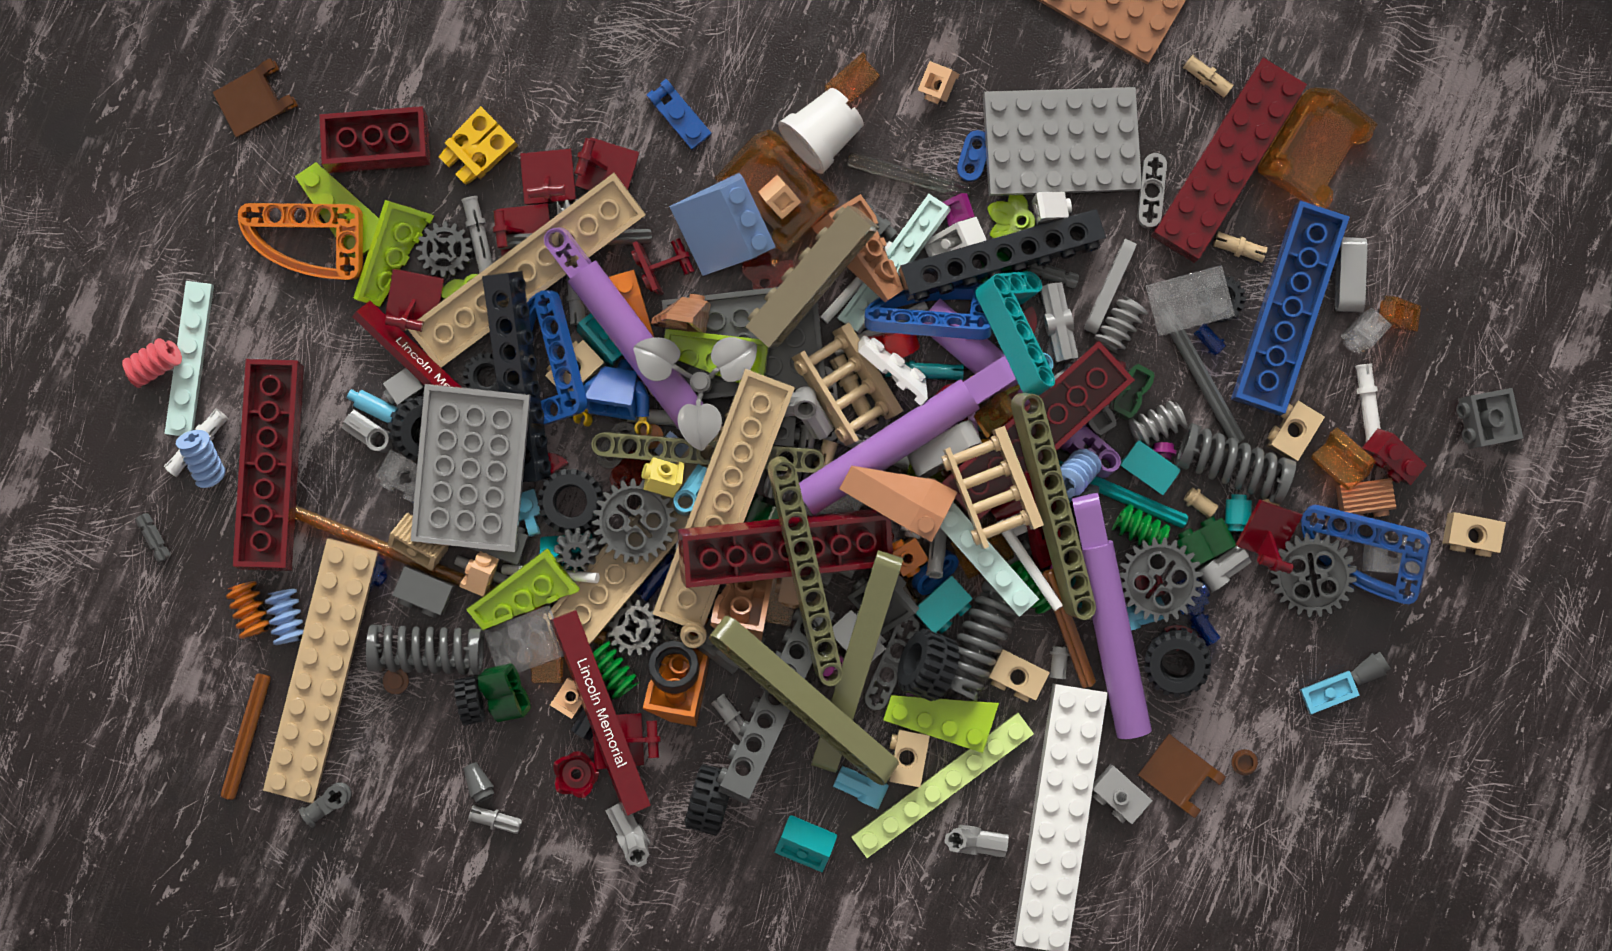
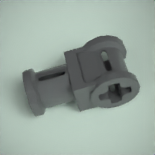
M337 782L329 787L312 804L306 808L301 807L299 812L306 824L314 828L318 820L334 809H339L347 804L352 796L350 787L343 782ZM340 791L342 796L335 800L333 795Z

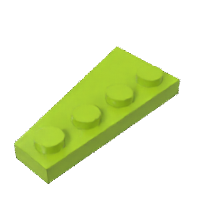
M317 162L297 174L295 178L313 204H350L361 209L363 214V256L367 254L379 218ZM326 208L322 209L320 215L327 223L331 218V213ZM349 209L348 214L338 213V218L348 219L350 223V219H354L355 214L351 213ZM330 228L336 237V228ZM347 235L344 239L345 248L348 250L354 248L355 238L352 235ZM354 253V254H347V255L349 256V258H350V257H355V253Z
M385 200L353 297L354 299L365 303L371 301L376 306H381L390 290L393 269L400 270L402 265L405 266L410 258L408 256L415 243L418 244L420 241L418 239L419 236H423L422 231L427 223L432 221L434 215Z
M665 329L664 338L674 342L680 350L681 355L678 361L709 373L717 367L711 360V352L718 341L734 337L754 342L757 345V354L751 371L765 376L769 347L760 339ZM720 371L715 374L719 377H722Z
M547 548L485 594L484 597H481L469 606L467 611L481 629L484 630L524 612L532 611L544 604L557 601L566 595L577 593L580 588Z
M891 695L883 720L983 753L999 703L950 699L929 701L921 697Z

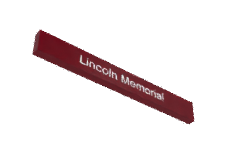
M371 301L367 302L352 316L424 386L425 384L462 388L399 327L385 325L386 315Z
M577 610L551 619L550 621L624 815L628 816L651 806Z

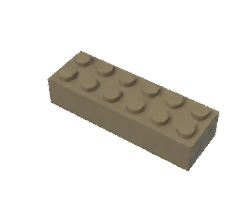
M842 206L832 217L834 220L833 224L829 228L824 227L815 237L817 240L816 244L811 249L807 247L798 258L800 263L795 269L791 267L784 273L781 278L784 282L778 289L774 287L768 292L764 298L767 302L762 308L759 309L757 307L748 316L747 319L750 322L746 325V328L769 348L779 347L879 230L880 227L857 207L847 206L844 208Z

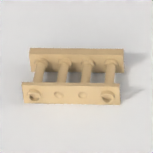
M849 322L832 332L835 336L834 341L809 357L805 351L792 357L795 370L804 377L809 387L816 392L817 400L833 424L837 438L845 446L857 442L859 439L855 432L880 415L884 416L887 420L903 411L878 368L858 352V342L860 339ZM839 349L843 350L848 357V363L822 379L814 365ZM851 372H857L862 380V384L835 401L828 387ZM865 394H870L875 401V407L849 423L841 410Z
M1005 426L993 430L994 436L990 437L991 440L954 455L949 447L943 450L945 455L941 456L946 471L951 470L973 525L974 530L970 531L976 546L981 545L982 549L989 547L988 538L1020 525H1029L1031 529L1044 525ZM993 450L1001 452L1004 461H1001L1000 465L962 479L957 464ZM1002 475L1006 477L1010 475L1013 486H1010V490L972 504L967 489ZM1011 500H1020L1023 510L1020 511L1019 515L982 529L977 517L978 513Z

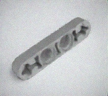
M1124 239L1087 319L1084 330L1096 335L1133 255L1136 243Z

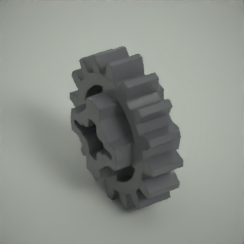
M447 221L443 222L442 227L433 223L434 230L430 231L425 228L424 231L427 236H419L418 238L423 245L416 247L417 251L422 252V255L417 258L420 262L426 261L423 265L425 270L432 267L431 274L433 276L441 272L442 278H446L447 272H450L456 277V270L458 268L463 272L465 271L464 262L471 263L467 254L473 253L474 250L467 247V245L471 244L472 240L470 238L464 239L467 232L464 229L457 232L458 225L455 223L451 228H449ZM443 233L452 234L448 238H440L438 236ZM432 242L433 252L428 254L429 244ZM438 242L448 247L452 258L442 253ZM461 243L462 250L461 255L458 258L457 248L460 246ZM442 262H450L452 265L438 266L437 264H440Z
M628 600L627 607H622L619 613L613 617L615 619L614 622L607 624V626L613 628V631L609 632L608 636L615 638L611 644L614 647L620 646V653L625 654L628 651L629 656L635 657L637 651L640 656H645V649L653 652L652 644L661 643L657 636L658 634H664V631L659 629L664 620L657 619L658 616L653 615V611H651L653 605L649 603L644 605L641 600H637L634 605L632 601ZM638 612L645 613L649 619H641V615ZM636 624L640 625L636 629V633L632 632V629L636 628ZM623 638H630L633 645L627 644Z

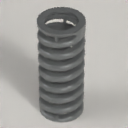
M1194 423L1189 425L1180 444L1175 466L1188 470L1196 452H1199V446L1203 442L1200 458L1195 469L1196 474L1201 475L1203 473L1206 463L1216 447L1213 463L1208 474L1209 479L1214 480L1216 478L1220 465L1229 452L1227 465L1221 478L1222 484H1228L1233 470L1242 456L1240 470L1234 483L1235 489L1239 490L1242 488L1246 475L1255 461L1253 475L1247 492L1249 494L1255 493L1260 477L1268 466L1266 480L1261 489L1260 497L1267 499L1276 478V481L1279 483L1275 495L1271 494L1269 501L1278 505L1283 502L1295 474L1296 461L1285 457L1277 461L1276 454L1272 452L1264 456L1263 449L1259 447L1251 451V446L1248 443H1242L1238 446L1235 438H1229L1225 441V437L1221 433H1216L1212 437L1210 429L1204 428L1201 430L1202 426ZM1282 469V475H1281V477H1280V478H1279V477H1276V476L1278 475V473L1280 472V470Z
M985 581L981 586V596L975 598L976 605L983 610L972 608L968 612L969 616L978 623L965 621L962 624L964 630L972 636L963 633L956 636L957 641L967 649L959 647L960 661L956 671L957 675H955L949 687L975 701L978 700V692L974 690H983L984 684L971 674L988 678L990 671L978 662L990 666L996 664V659L981 648L995 653H1001L1003 650L999 643L986 635L1003 641L1009 638L1007 632L992 622L1013 628L1015 622L998 610L1017 615L993 586Z
M370 625L366 641V665L369 672H382L386 667L390 672L394 673L400 667L405 673H410L415 667L416 671L421 674L425 673L428 668L433 674H438L442 669L448 675L454 673L456 669L461 675H466L469 672V675L479 676L482 672L484 661V632L482 629H469L467 647H464L466 655L463 662L461 628H455L453 650L449 661L448 629L446 627L440 629L439 650L436 660L434 655L433 627L426 629L425 651L422 660L420 654V627L415 626L412 629L409 659H407L406 653L407 629L405 626H400L398 629V647L395 659L392 652V626L387 625L384 628L383 650L379 649L381 648L379 633H382V625ZM378 653H382L381 659H379Z

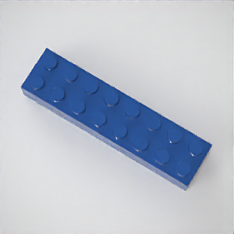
M1301 200L1294 205L1231 400L1279 416L1286 413L1350 218L1349 216Z

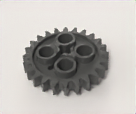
M631 479L630 486L628 487L622 480L619 490L614 485L610 486L611 495L607 492L602 493L606 501L597 500L596 502L601 510H594L592 514L599 517V520L591 522V525L599 526V529L593 535L602 536V539L597 544L602 545L606 543L608 545L605 553L611 550L615 551L614 560L623 555V563H627L629 557H632L634 564H638L639 557H642L646 563L649 560V553L654 558H657L658 553L656 549L665 551L666 547L663 542L671 543L673 541L668 536V533L676 532V529L671 527L670 523L676 522L677 518L670 517L669 515L675 508H667L666 506L671 499L666 498L663 500L661 494L644 490L645 480H642L640 485L636 486L635 480ZM635 496L640 500L639 509L631 510L627 506L628 497ZM617 505L623 507L632 518L638 516L640 518L638 524L650 532L652 537L648 538L636 525L630 527L629 523L631 520L617 509ZM655 514L659 518L658 527L651 528L647 525V515ZM617 515L622 519L623 524L620 529H613L609 525V518L611 516ZM631 533H637L641 536L642 543L639 547H633L629 544L628 537Z
M1318 532L1314 539H1311L1309 534L1305 533L1303 541L1298 536H1295L1294 545L1286 541L1287 551L1280 548L1278 550L1282 561L1291 563L1295 559H1301L1306 564L1303 569H1295L1293 567L1290 574L1282 571H1271L1272 574L1278 575L1271 579L1272 584H1279L1274 589V593H1283L1280 602L1289 600L1288 609L1290 610L1297 606V614L1299 615L1303 609L1307 610L1308 617H1311L1313 610L1317 611L1319 617H1322L1323 609L1332 614L1333 605L1339 609L1342 608L1340 599L1349 601L1346 591L1354 592V587L1349 583L1356 582L1357 580L1356 576L1350 575V573L1356 571V566L1348 565L1353 561V556H1344L1348 548L1344 547L1339 550V540H1336L1333 544L1329 543L1330 535H1327L1324 540H1320ZM1308 553L1313 555L1314 570L1318 574L1317 587L1320 594L1319 597H1316L1314 594L1313 579L1309 575L1310 563ZM1321 555H1327L1331 558L1332 562L1329 565L1323 566L1318 563L1317 558ZM1326 580H1331L1336 584V588L1327 591L1321 584ZM1300 584H1305L1309 587L1310 591L1307 594H1300L1295 588Z
M1155 537L1152 539V545H1148L1143 540V548L1141 550L1135 545L1133 546L1136 553L1134 556L1128 553L1125 554L1129 563L1120 564V566L1126 569L1125 572L1119 573L1120 577L1125 579L1124 582H1121L1122 588H1126V591L1123 592L1124 598L1130 597L1126 606L1129 607L1135 604L1134 614H1138L1143 610L1145 620L1150 614H1153L1155 622L1158 621L1159 615H1163L1166 622H1168L1169 614H1173L1176 619H1179V610L1186 614L1188 613L1185 606L1187 603L1192 606L1196 605L1191 599L1192 596H1201L1195 590L1196 587L1203 586L1202 582L1196 580L1197 577L1203 575V572L1195 571L1200 562H1191L1195 554L1191 552L1186 555V545L1178 549L1177 540H1174L1171 545H1167L1166 537L1163 538L1161 544L1157 543ZM1160 554L1165 558V564L1161 568L1151 566L1150 559L1153 555ZM1174 560L1175 565L1165 576L1167 583L1165 585L1160 583L1151 597L1147 599L1145 595L1156 583L1154 576L1156 574L1161 576L1168 564ZM1176 570H1182L1186 573V580L1181 584H1176L1171 579L1172 573ZM1140 575H1144L1149 579V585L1145 589H1139L1134 584L1135 579ZM1160 591H1166L1171 595L1170 601L1165 605H1161L1156 601V595Z

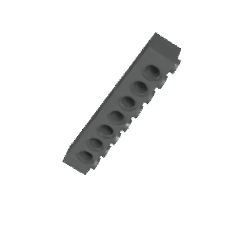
M798 607L792 620L796 621L793 630L787 629L782 643L786 644L782 653L777 651L776 655L805 679L811 667L812 659L807 637L800 631L804 624L800 607ZM829 611L830 619L832 621L835 613ZM822 617L814 618L811 623L812 627L819 626L822 623ZM793 649L800 651L802 658H792L789 651ZM762 686L760 688L764 690L761 699L755 697L749 710L754 713L751 721L745 720L738 734L743 736L739 745L733 744L727 757L732 760L728 769L722 768L716 781L721 784L718 792L746 805L790 712L782 703L780 705H772L768 700V697L772 694ZM760 718L767 719L770 722V727L767 729L761 728L757 720ZM750 741L756 742L760 750L758 752H751L747 749L746 743ZM737 765H744L748 768L749 774L741 776L737 774L735 767Z

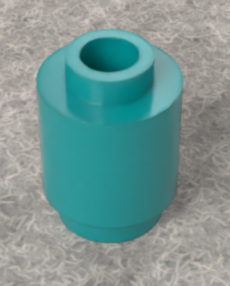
M1231 494V499H1226L1225 524H1227L1229 531H1243L1252 514V500H1247V495Z

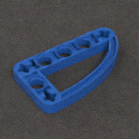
M976 284L967 288L964 285L957 286L950 293L940 295L939 292L930 294L928 299L919 301L925 302L939 299L972 300L970 314L896 309L903 305L918 303L915 302V299L907 301L903 290L886 302L880 297L877 298L866 308L864 316L865 327L874 332L975 340L987 339L992 334V328L985 313L977 312L983 311L976 296V289L982 284ZM925 322H930V323H934V324H928V325H927V324H923V323H925ZM951 324H956V325H960V326H955V327H953V326H949V325H951Z
M553 290L540 291L527 302L530 310L531 331L538 316L558 393L556 396L541 401L544 412V426L581 414L587 407V398L561 298ZM553 320L558 324L556 334L552 333L550 327ZM560 345L564 348L565 352L563 359H560L557 355V349ZM566 370L571 374L569 384L565 383L563 377ZM575 399L576 404L572 406V401ZM552 403H555L558 407L556 416H553L550 411Z
M1312 505L1305 510L1301 519L1304 538L1305 533H1308L1310 538L1314 539L1316 533L1319 532L1402 553L1396 586L1377 580L1357 569L1355 572L1350 573V575L1357 577L1356 582L1352 584L1375 595L1403 604H1411L1417 600L1421 592L1431 546V539L1426 532L1320 505ZM1312 513L1317 514L1319 519L1317 523L1312 522V517H1309ZM1327 516H1330L1327 526H1325V519ZM1341 518L1345 520L1347 528L1345 530H1338L1333 524L1334 519ZM1359 526H1370L1373 534L1369 537L1363 536L1359 531ZM1388 531L1395 532L1399 537V541L1396 543L1388 542L1385 538V533ZM1405 535H1408L1406 539L1407 542L1404 546L1402 545V542L1404 541ZM1416 538L1420 539L1422 544L1420 549L1415 548L1414 541ZM1327 555L1318 557L1325 565H1329L1332 562L1331 558ZM1410 561L1416 562L1420 567V571L1418 573L1409 572L1406 569V563ZM1408 580L1413 581L1410 587L1412 592L1410 596L1405 595L1404 590Z

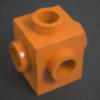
M909 538L904 542L900 539L892 544L893 555L902 558L904 555L906 556V560L902 562L899 572L901 577L906 575L909 578L920 571L919 566L928 561V557L916 538Z

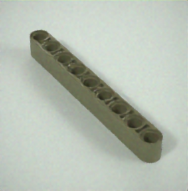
M1018 393L1012 399L1011 409L1026 467L1030 475L1037 509L1044 524L1042 528L1063 608L1069 616L1088 620L1095 614L1096 604L1044 403L1038 395ZM1029 400L1030 408L1026 412L1024 405L1025 402ZM1035 425L1037 428V432L1035 436L1032 437L1031 429ZM1042 450L1043 459L1039 462L1038 453ZM1049 476L1050 483L1047 487H1045V478ZM1055 501V502H1056V509H1055V511L1052 513V511H1051V505H1052V503ZM1062 526L1063 533L1058 537V529ZM1066 552H1069V559L1065 562L1064 556ZM1075 576V585L1071 587V579ZM1079 602H1082V608L1078 612L1077 606Z
M602 432L597 434L591 443L593 451L597 455L605 457L652 460L654 457L668 462L705 465L710 463V460L703 458L701 451L690 445L685 438ZM601 437H607L611 441V448L608 451L599 449L598 440ZM627 439L636 441L637 450L635 453L630 454L625 451L623 445ZM712 440L708 445L715 449L717 441ZM653 441L662 443L663 452L661 455L656 456L650 452L649 447ZM679 443L688 445L690 452L687 457L682 458L676 454L675 448ZM773 445L764 469L768 470L769 462L773 458L779 457L782 452L788 451L794 456L792 464L797 472L815 473L823 467L824 456L817 449ZM813 453L819 456L820 463L817 467L810 468L805 464V457L808 454ZM781 465L777 470L787 471L788 466Z
M775 457L769 462L768 474L814 671L823 684L835 686L841 681L843 671L795 466L785 457ZM781 465H787V473L783 476H777V468ZM788 490H792L794 492L793 498L788 502H783V494ZM793 516H799V523L794 527H789V519ZM804 541L805 548L800 552H794L796 543ZM804 567H811V572L808 576L800 577V571ZM810 592H817L814 601L806 602V596ZM822 617V623L817 627H812L813 619ZM828 642L826 650L822 652L817 651L820 643ZM827 667H834L831 675L823 676V672Z
M879 550L843 660V677L835 686L831 702L851 720H853L903 562L902 557ZM820 736L811 766L836 773L842 754Z
M724 616L709 636L711 643L868 778L884 786L899 765V761L732 617Z

